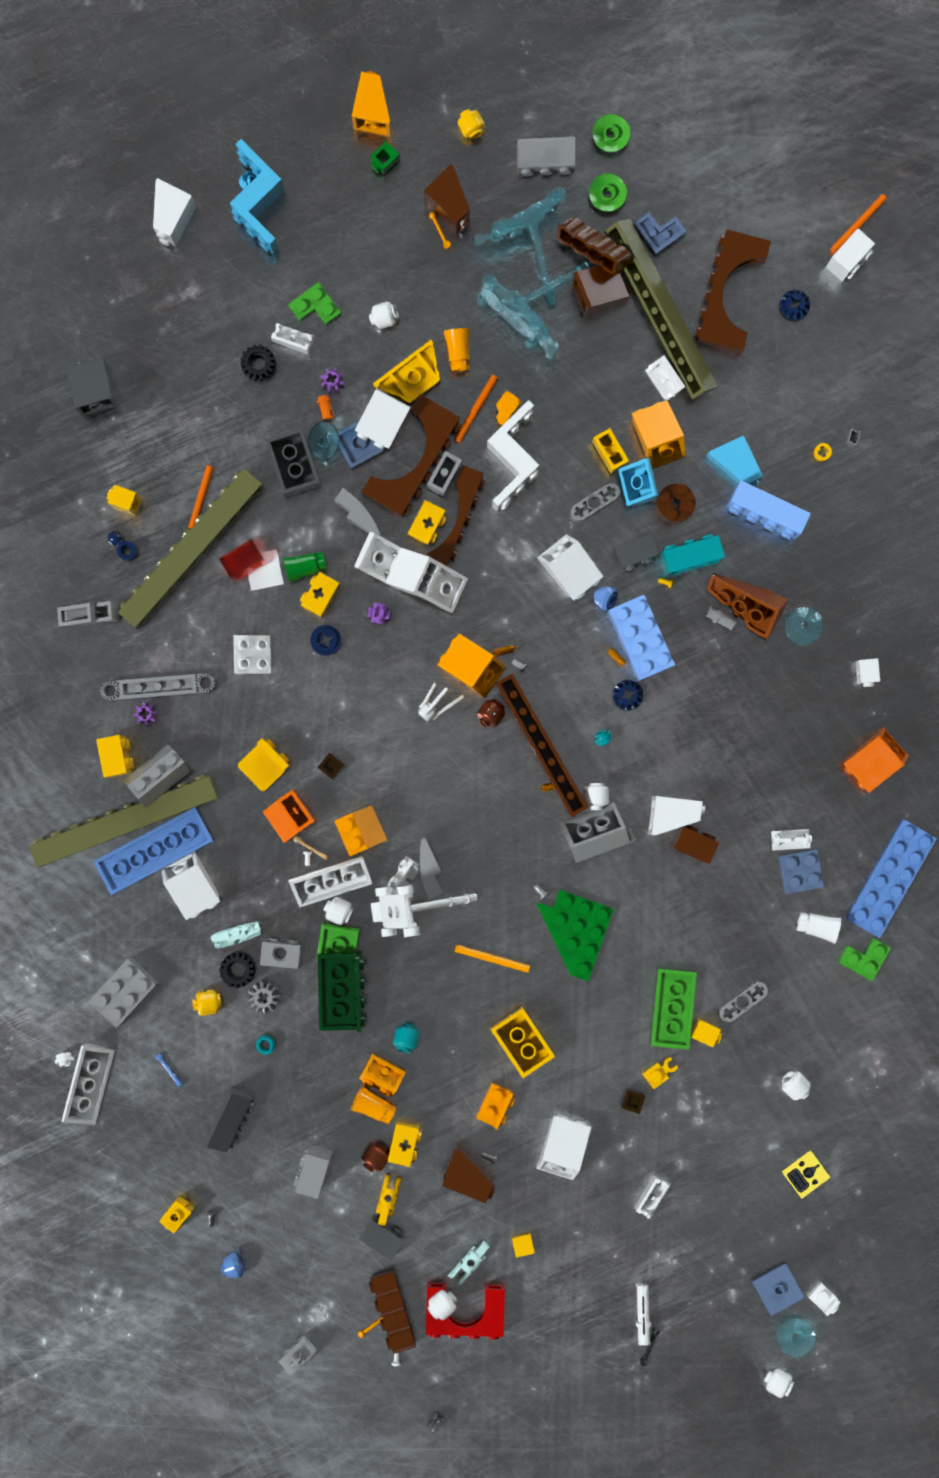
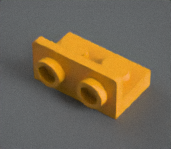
M372 1054L359 1079L362 1080L364 1085L368 1087L373 1086L378 1089L384 1096L390 1095L393 1097L406 1072Z
M492 1082L476 1119L494 1126L495 1129H498L499 1125L503 1126L507 1118L504 1114L507 1108L511 1109L515 1100L512 1097L513 1092Z

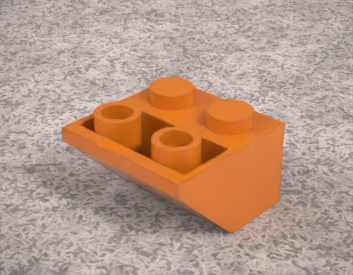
M295 790L289 791L263 811L284 843L316 822Z

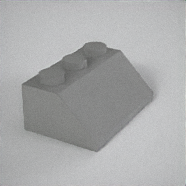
M575 137L517 140L518 174L532 176L533 173L551 175L552 173L560 172V174L566 175L574 172Z
M167 744L122 781L146 808L187 775L190 769L174 749Z
M615 803L603 806L602 810H592L561 822L576 863L630 844L626 827Z

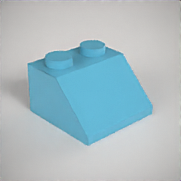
M649 458L618 469L627 506L642 505L656 500L658 492Z

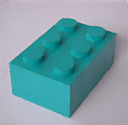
M713 534L705 535L700 541L696 542L695 539L684 541V544L678 547L676 544L666 546L659 555L665 578L720 563L725 558L719 535L713 536Z

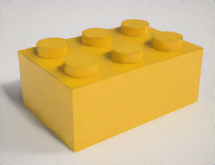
M522 1006L490 1027V1030L522 1078H525L555 1057Z

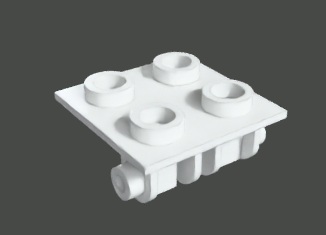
M233 635L234 674H271L270 636Z

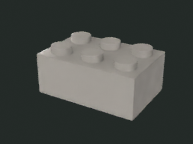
M130 957L117 969L88 1003L115 1028H118L153 991L159 982Z
M315 1145L305 1149L293 1185L297 1187L295 1193L315 1199L319 1198L333 1151Z

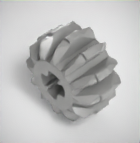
M264 981L260 982V987L255 983L253 984L255 990L250 989L248 993L254 996L248 997L247 1000H254L250 1007L253 1008L257 1005V1013L260 1012L261 1008H263L264 1014H267L268 1008L274 1011L275 1008L272 1004L279 1005L280 1003L274 999L281 996L279 993L274 994L278 987L275 986L273 989H270L272 982H268L266 987ZM261 992H263V995L265 993L268 994L267 1002L260 1000Z

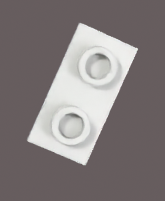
M809 829L771 831L772 850L811 848L812 836Z
M407 856L400 862L396 875L388 883L392 894H398L397 887L411 885L406 879L408 877L414 880L420 870L419 863Z

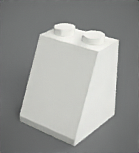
M157 178L155 183L153 228L162 244L166 246L171 244L176 247L196 209V204L192 195Z
M376 388L355 428V431L358 432L357 436L366 441L368 438L375 441L374 445L383 450L385 447L389 449L410 406Z
M567 534L537 557L572 600L581 598L586 590L596 586L600 579L604 577L581 544Z
M652 796L648 834L658 835L700 821L701 817H704L705 806H702L703 801Z
M196 851L161 869L163 884L186 920L197 917L202 911L214 908L220 902L219 894Z
M554 1115L550 1122L536 1169L574 1180L580 1172L591 1127L582 1121L573 1122L568 1120L566 1116Z

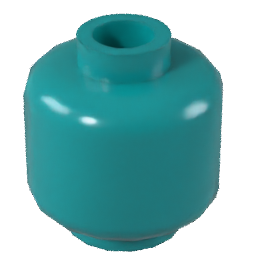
M404 1023L403 1026L396 1028L393 1045L397 1047V1051L411 1053L417 1049L420 1033L414 1029V1025Z

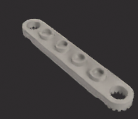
M208 673L105 682L101 686L100 691L102 697L110 701L209 693L214 690L216 680ZM203 678L211 680V685L207 689L201 686ZM110 685L116 689L113 696H108L105 692L106 688Z

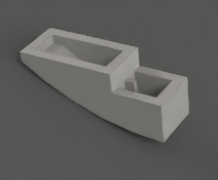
M342 488L335 499V503L349 512L346 517L347 520L368 534L373 532L381 536L375 521L363 504L354 495Z
M106 601L58 607L59 627L120 621V614L118 613L119 602Z
M425 837L421 839L420 872L427 897L432 899L443 893L435 875L442 871Z

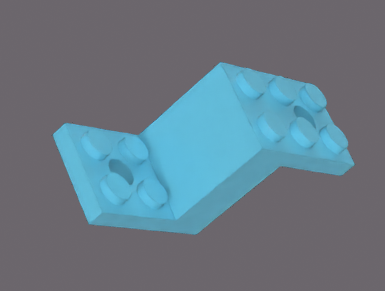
M240 139L236 143L238 150L236 153L240 157V162L245 167L249 165L252 168V173L256 178L230 202L231 213L234 215V220L240 226L244 224L247 228V233L253 239L257 237L260 241V246L266 252L270 250L275 254L279 250L276 238L257 218L285 192L282 179Z

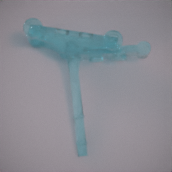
M559 186L546 193L544 199L508 219L500 218L490 227L489 234L483 235L478 233L472 238L473 245L478 247L484 244L485 241L492 240L495 243L504 240L503 236L510 234L511 237L521 235L522 230H528L534 242L548 306L556 305L541 244L539 222L544 220L548 210L565 200L566 190Z
M584 261L524 296H520L517 291L507 290L497 283V278L493 274H487L482 279V290L479 291L476 300L480 306L486 307L489 305L524 337L523 344L529 349L534 348L539 341L545 349L546 357L552 359L559 350V344L551 339L543 319L531 310L529 304L551 289L564 284L565 281L573 277L574 272L588 269L589 265Z

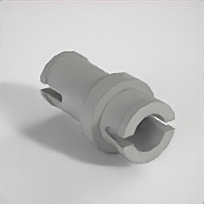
M712 606L706 614V617L710 618L713 623L717 622L729 630L733 629L737 621L724 614L721 609L717 610Z

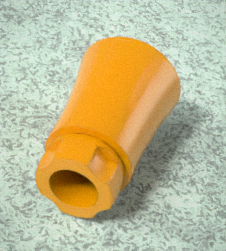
M456 328L445 330L444 335L448 348L449 362L451 363V371L469 370L470 329Z
M362 1086L350 1110L389 1124L395 1114L396 1107Z

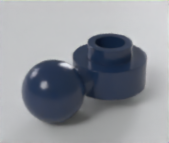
M112 531L108 534V542L113 546H118L117 554L122 560L132 561L135 559L137 548L132 542H123V536L119 531ZM127 549H131L129 555H125Z

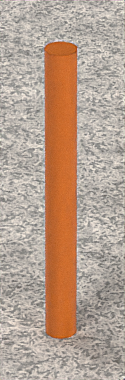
M881 194L830 248L832 253L835 254L857 229H860L887 200L884 194Z
M491 375L453 439L455 442L461 443L497 382V376Z
M206 465L188 528H193L196 524L195 520L201 513L214 469L212 466Z

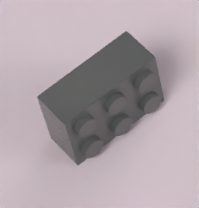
M302 428L265 439L285 498L321 486Z

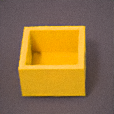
M115 735L96 739L104 778H114L132 773L135 765L133 758L129 756L131 744L130 740L126 739V736Z

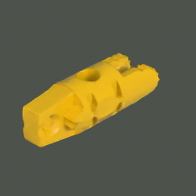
M387 1174L384 1177L380 1200L376 1209V1213L380 1214L378 1224L382 1226L386 1225L388 1216H393L395 1202L402 1178L397 1177L394 1185L395 1189H389L387 1185L390 1181V1175Z

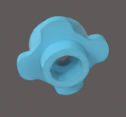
M247 171L246 174L241 175L239 178V183L243 190L255 179L251 171Z

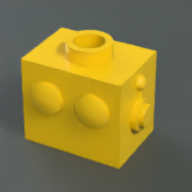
M179 1196L159 1222L165 1229L170 1230L174 1234L182 1228L183 1222L189 1219L194 1207L187 1200Z

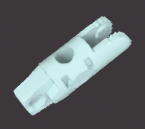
M258 921L245 923L217 932L211 936V940L215 948L220 949L261 935V928Z
M483 1240L478 1247L473 1245L447 1276L452 1279L462 1268L466 1273L458 1280L457 1285L461 1287L486 1258L484 1253L490 1247L489 1244ZM470 1259L474 1260V1263L471 1265L467 1263Z

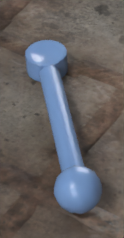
M157 1054L156 1060L161 1062L179 1088L183 1086L163 1060V1055Z

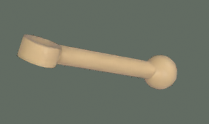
M294 836L293 840L295 843L302 844L325 860L329 858L301 840L300 836Z

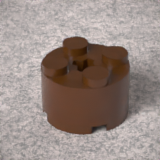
M670 484L662 489L656 499V513L666 523L672 525L684 523L695 510V496L685 484ZM673 500L679 503L678 508L671 505Z

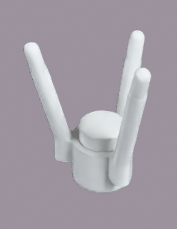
M434 683L419 706L421 709L418 713L428 722L431 719L435 721L439 715L461 701L464 695L456 698L436 712L437 708L434 706L448 691V688H444L436 699L430 703L428 701L437 686V683Z

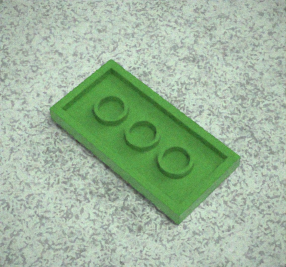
M658 968L651 1046L690 1049L697 972Z

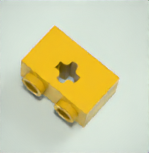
M610 428L593 437L592 443L610 474L628 465L629 460Z
M114 485L113 489L110 488L108 491L107 503L114 509L136 516L142 498L134 491Z
M425 500L408 532V537L426 546H429L430 543L434 544L438 533H436L438 527H443L447 516H445L446 510ZM431 520L433 527L425 528L424 522Z
M319 572L318 575L314 574L309 583L311 587L308 592L305 591L300 601L303 608L322 618L337 593L340 583ZM322 590L323 597L319 596L316 599L315 591L319 592Z
M400 1121L396 1122L387 1162L410 1167L411 1162L415 1163L418 1151H415L414 1148L416 1143H420L422 1132H419V1126ZM404 1140H408V1144L411 1146H407L405 1149L401 1143Z

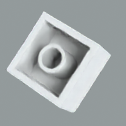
M857 229L832 256L826 268L842 282L846 278L850 280L859 267L874 252L872 247L875 243Z

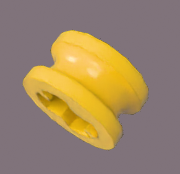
M821 443L814 449V456L819 461L828 460L832 454L831 447L826 443ZM821 447H824V450L827 449L828 451L825 454V457H821L822 455H818V452L820 451Z

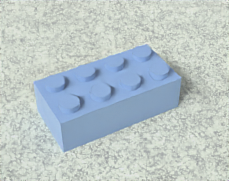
M742 480L736 485L726 506L729 508V512L738 516L742 514L752 523L757 524L759 522L764 525L765 529L771 532L776 530L782 533L781 536L788 540L796 539L801 535L811 514Z
M645 595L608 610L607 613L638 682L675 665Z

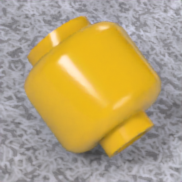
M467 109L460 114L461 117L457 124L465 138L474 140L484 133L485 123L478 111Z
M212 989L197 992L196 999H192L193 1010H197L200 1016L217 1014L218 1009H221L220 994H216Z

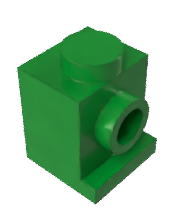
M385 141L370 156V161L372 162L370 166L376 173L381 171L385 174L396 162L400 161V155ZM382 159L387 160L384 164L380 162Z

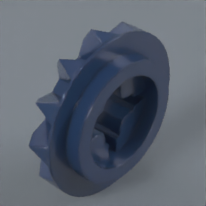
M796 289L787 291L780 300L782 314L791 320H799L805 317L811 305L809 296L803 291ZM792 299L795 302L801 300L800 304L798 305L799 309H797L796 307L789 308L793 303Z
M321 625L312 632L310 642L315 652L325 656L331 655L339 649L341 637L338 630L333 626ZM322 633L326 637H334L329 641V648L325 643H320L323 640Z
M632 680L621 681L615 686L613 691L615 704L623 710L636 709L644 697L641 686ZM624 687H626V689L629 692H636L634 693V695L631 696L632 703L630 702V700H628V698H620L625 694Z

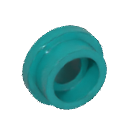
M600 730L595 734L594 742L599 744V746L609 743L612 740L611 731Z
M269 1035L261 1036L256 1042L258 1052L263 1055L272 1053L275 1049V1040ZM264 1041L269 1042L268 1048L263 1047Z

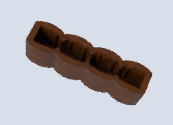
M573 217L558 226L556 238L562 244L571 246L576 253L586 256L589 261L600 265L608 273L616 274L629 265L631 253L627 248L616 245L611 238L602 236L595 228L587 227L582 220Z
M394 1269L373 1275L371 1282H369L371 1293H375L377 1300L374 1301L377 1312L381 1311L383 1319H380L382 1330H386L388 1338H386L388 1350L392 1349L393 1354L415 1348V1337Z

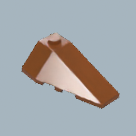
M716 573L712 574L707 586V590L723 605H727L733 610V615L737 618L740 617L747 624L746 627L766 639L771 635L788 602V599L773 591Z

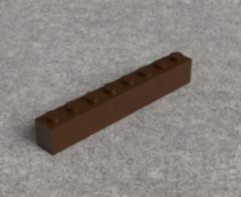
M513 673L496 682L495 685L569 816L573 817L588 808L587 804Z

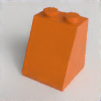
M883 727L845 760L844 768L850 776L853 775L858 780L857 784L862 790L866 789L870 793L903 767L909 755Z

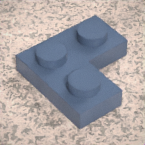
M650 212L634 223V227L655 255L687 233L676 216L661 227Z

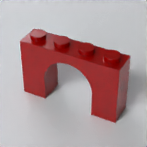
M427 1283L426 1335H430L432 1338H440L441 1335H449L450 1338L468 1336L470 1339H479L480 1336H487L488 1339L492 1340L504 1337L505 1285H485V1306L481 1316L473 1322L461 1323L454 1320L451 1316L445 1320H436L427 1308L429 1306L428 1301L438 1291H446L447 1283Z

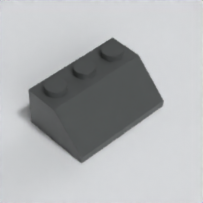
M234 1087L231 1088L207 1136L204 1147L226 1153L229 1148H234L238 1140L235 1135L238 1130L242 1131L246 1120H243L246 1113L250 1114L254 1103L251 1102L253 1096Z

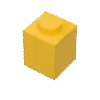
M697 1019L691 1032V1037L714 1047L715 1044L719 1043L722 1034L720 1033V1028Z

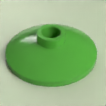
M604 115L594 124L592 131L593 140L601 150L617 152L627 145L630 139V127L627 121L619 115ZM613 133L614 137L609 138L607 135Z
M602 174L591 183L589 197L597 209L611 212L619 209L624 204L627 197V188L620 177L614 174ZM609 192L611 196L607 198L604 196V193Z

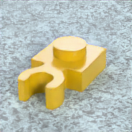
M671 1057L665 1058L663 1065L660 1066L656 1062L642 1072L653 1089L669 1079L666 1073L674 1072L678 1069L677 1065L671 1068L668 1067V1062L672 1060Z

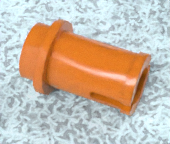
M329 395L318 397L317 404L320 406L322 420L334 418L330 403L332 399L329 398Z

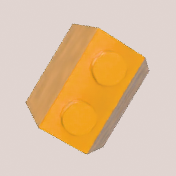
M373 71L361 72L352 112L353 128L391 137L390 118L380 75Z
M667 400L631 413L635 432L645 458L650 459L652 469L686 457L684 434Z
M458 634L451 641L449 649L440 657L438 663L441 669L483 698H486L506 668L494 655L461 634Z
M372 805L334 821L349 856L387 841Z

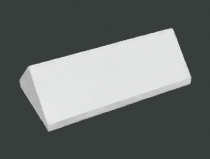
M364 855L288 880L299 907L372 884Z
M87 1042L81 1045L61 1122L96 1125L115 1052L114 1049Z

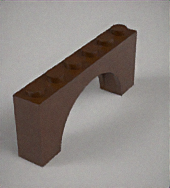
M728 229L724 235L720 236L718 246L721 247L720 254L716 253L713 264L716 265L715 272H711L709 283H712L711 289H707L704 301H707L706 308L702 307L699 318L702 319V324L697 326L695 337L698 338L697 344L739 355L742 354L748 332L736 327L728 318L723 305L724 285L728 277L738 268L752 263L764 264L771 240Z
M421 394L411 408V414L419 420L426 434V448L421 461L410 473L398 479L382 480L371 476L362 491L363 496L400 518L404 514H409L412 508V500L414 498L417 499L422 491L420 488L422 483L428 482L432 475L430 472L433 465H438L442 458L440 453L443 449L446 450L451 443L450 436L452 433L456 434L461 426L459 416Z

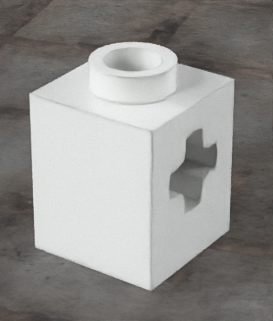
M878 659L855 661L857 684H863V687H873L875 683L880 682Z

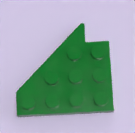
M559 889L553 907L537 902V906L569 974L589 981L614 909Z

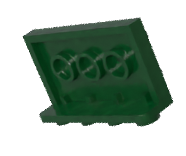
M318 953L319 1031L357 1030V1032H361L362 1027L366 1025L365 1015H362V1008H365V996H361V989H365V978L361 977V970H364V958H361V953Z

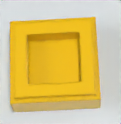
M531 1233L512 1237L516 1258L535 1253Z

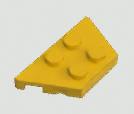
M428 341L375 381L373 386L408 404L413 403L420 394H425L440 382L433 341Z

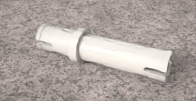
M637 1284L638 1321L636 1322V1327H638V1345H650V1327L652 1325L649 1321V1284ZM642 1297H644V1312L642 1310ZM643 1317L645 1323V1332H643Z

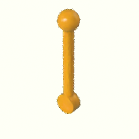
M431 212L429 214V217L433 219L438 229V232L444 242L443 247L445 249H449L451 244L449 241L446 240V237L436 219L437 214L435 212Z
M383 1317L379 1318L365 1330H360L358 1336L360 1338L365 1337V1334L377 1326Z

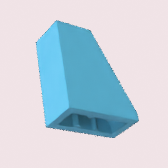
M744 435L709 451L707 454L708 459L737 483L742 480L755 487L760 484L759 480L763 478Z

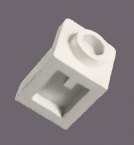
M821 1282L807 1295L827 1316L830 1313H835L839 1308V1299Z

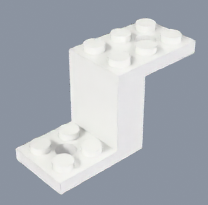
M529 400L487 440V448L516 476L492 501V507L497 512L500 509H506L511 503V498L514 495L516 497L524 491L525 484L527 482L531 484L538 477L539 464L512 438L518 433V428L522 423L526 425L533 418L534 405Z
M369 532L354 566L395 589L421 597L450 613H453L468 580L467 577L431 557L401 548L373 532ZM379 553V554H380V558H379V560L376 562L375 557H376V555ZM447 584V590L443 592V587Z

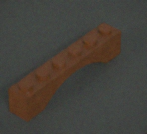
M462 465L455 482L459 497V514L456 524L446 540L436 549L427 553L426 556L447 567L450 560H455L458 552L455 547L457 542H462L465 532H462L464 525L468 526L472 517L469 514L471 507L475 508L479 499L476 494L478 489L482 490L486 481V479H483L484 473Z

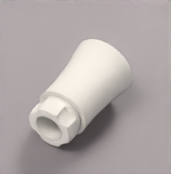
M801 912L796 930L835 944L840 931L841 918Z

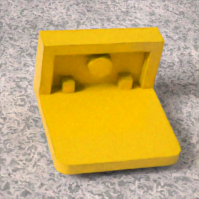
M261 738L257 742L258 745L238 763V768L261 791H266L290 767L288 764L290 760L282 752L279 754L274 749L276 745L269 738L267 740Z

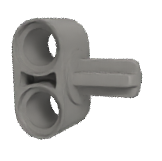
M303 1335L277 1361L292 1375L318 1349Z

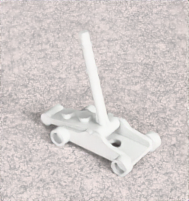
M413 885L397 887L398 894H391V888L388 886L375 888L376 896H379L380 902L371 903L373 922H383V929H381L382 937L397 935L396 928H404V937L420 935L419 927H417V923L413 919V912L446 906L451 907L463 903L468 904L477 901V895L465 894L463 896L448 897L447 899L411 905L410 897H413Z

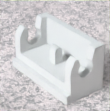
M276 323L275 333H272L271 336L273 343L308 355L315 338L313 335Z
M665 356L649 365L645 370L665 401H669L684 391L685 385Z
M654 1174L634 1207L636 1212L642 1213L648 1219H651L671 1184Z

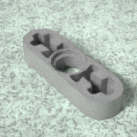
M609 483L581 500L571 508V518L576 522H581L606 507L619 497V487L614 483ZM607 488L615 489V496H607L605 498L607 502L604 503V499L599 493L602 492V495H605L608 492ZM593 497L598 498L601 502L597 508L590 505V499ZM586 502L587 508L591 512L588 513V510H585L582 513L583 517H580L579 515L575 516V509L578 508L579 510L585 508V505L583 503Z
M760 981L753 982L719 1008V1017L725 1022L734 1021L767 996V986ZM755 986L763 987V989L761 990V995L757 993L754 996H752L755 998L754 1001H752V998L748 994H746L748 991L750 992V994L754 993L756 991ZM742 996L748 998V1005L746 1007L738 1005V999ZM734 1002L735 1007L740 1011L737 1013L736 1010H733L730 1013V1018L727 1016L723 1017L725 1014L724 1009L731 1010L733 1008L731 1004Z

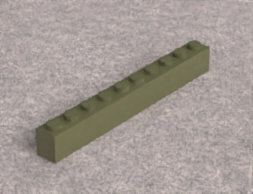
M626 219L615 222L604 231L605 235L611 238L616 245L624 246L630 251V263L624 268V271L691 398L695 399L705 396L718 387L714 377L631 220Z
M246 469L235 474L231 485H226L221 490V496L217 500L211 501L207 507L208 511L205 514H200L195 520L196 524L193 528H188L182 535L184 538L170 548L171 553L159 560L156 570L154 572L150 571L144 578L146 581L132 591L131 594L133 596L121 603L118 613L136 629L141 627L264 487Z
M204 774L194 778L196 782L190 784L187 781L176 785L177 789L172 791L168 789L146 808L142 803L134 805V802L124 805L121 811L116 812V809L106 812L105 817L98 819V816L87 820V824L82 826L80 823L74 824L69 827V831L64 833L62 830L51 833L52 837L46 840L44 837L33 840L34 844L30 845L29 849L36 868L51 864L194 807L219 799L212 777H206Z

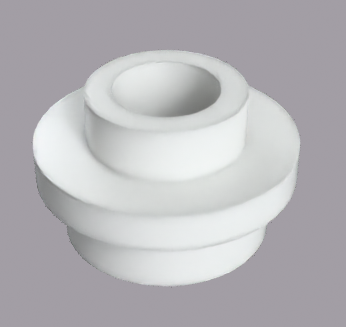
M71 1052L56 1055L55 1064L60 1065V1067H67L75 1059L72 1057Z

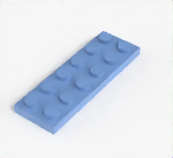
M194 807L98 858L93 863L110 895H113L214 840L197 808Z
M902 819L845 919L881 938L937 838Z

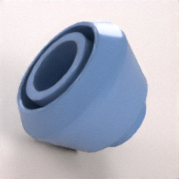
M602 586L595 591V603L602 611H608L615 606L618 599V592L615 587Z
M231 1252L223 1259V1264H220L223 1276L241 1278L244 1274L243 1266L237 1253Z

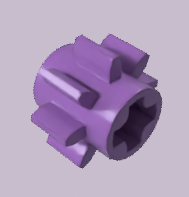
M336 368L333 371L326 369L325 376H320L322 380H325L321 386H327L329 393L331 389H335L338 392L339 385H344L339 380L343 377V374H337ZM330 377L335 379L334 384H332V382H329Z
M374 603L373 608H368L367 616L371 618V623L385 625V620H390L391 611L387 610L388 605Z
M143 702V707H135L138 711L133 716L139 718L138 724L144 721L145 726H149V721L156 722L154 715L158 714V712L152 710L154 708L153 704L147 707V704ZM145 709L150 712V715H147L146 718L141 716Z

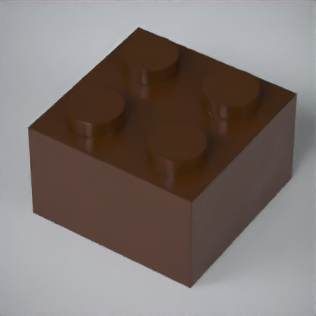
M690 825L680 827L670 847L701 862L710 864L719 845V842L715 841L716 837L708 833L701 835L697 833L699 829Z

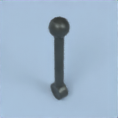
M658 1328L652 1330L653 1335L650 1345H648L644 1357L640 1359L642 1366L648 1364V1355L656 1336L660 1333Z

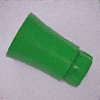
M322 552L282 557L289 583L327 569Z

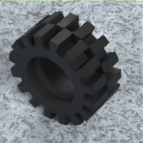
M255 344L251 348L247 347L246 352L243 351L240 364L248 378L250 377L251 380H257L258 382L262 379L265 381L268 376H272V372H275L276 362L272 351L268 347H263L261 344L256 346ZM256 356H261L266 361L265 366L260 370H256L251 366V361Z
M238 952L225 957L219 968L220 978L223 979L224 984L226 983L229 987L241 988L250 983L255 975L253 960L248 955ZM234 963H240L244 966L245 972L240 978L233 977L230 973V967Z

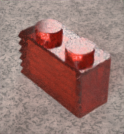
M252 539L219 558L230 578L237 581L247 575L246 572L250 569L255 571L262 567V562L265 561Z

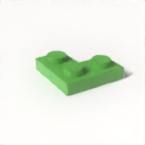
M319 282L288 304L299 321L316 311L323 322L328 325L341 315L340 310Z
M873 938L864 954L846 946L838 963L873 982L891 948Z

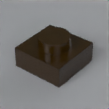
M329 753L317 768L333 780L344 764Z
M626 1089L621 1108L640 1114L646 1095Z

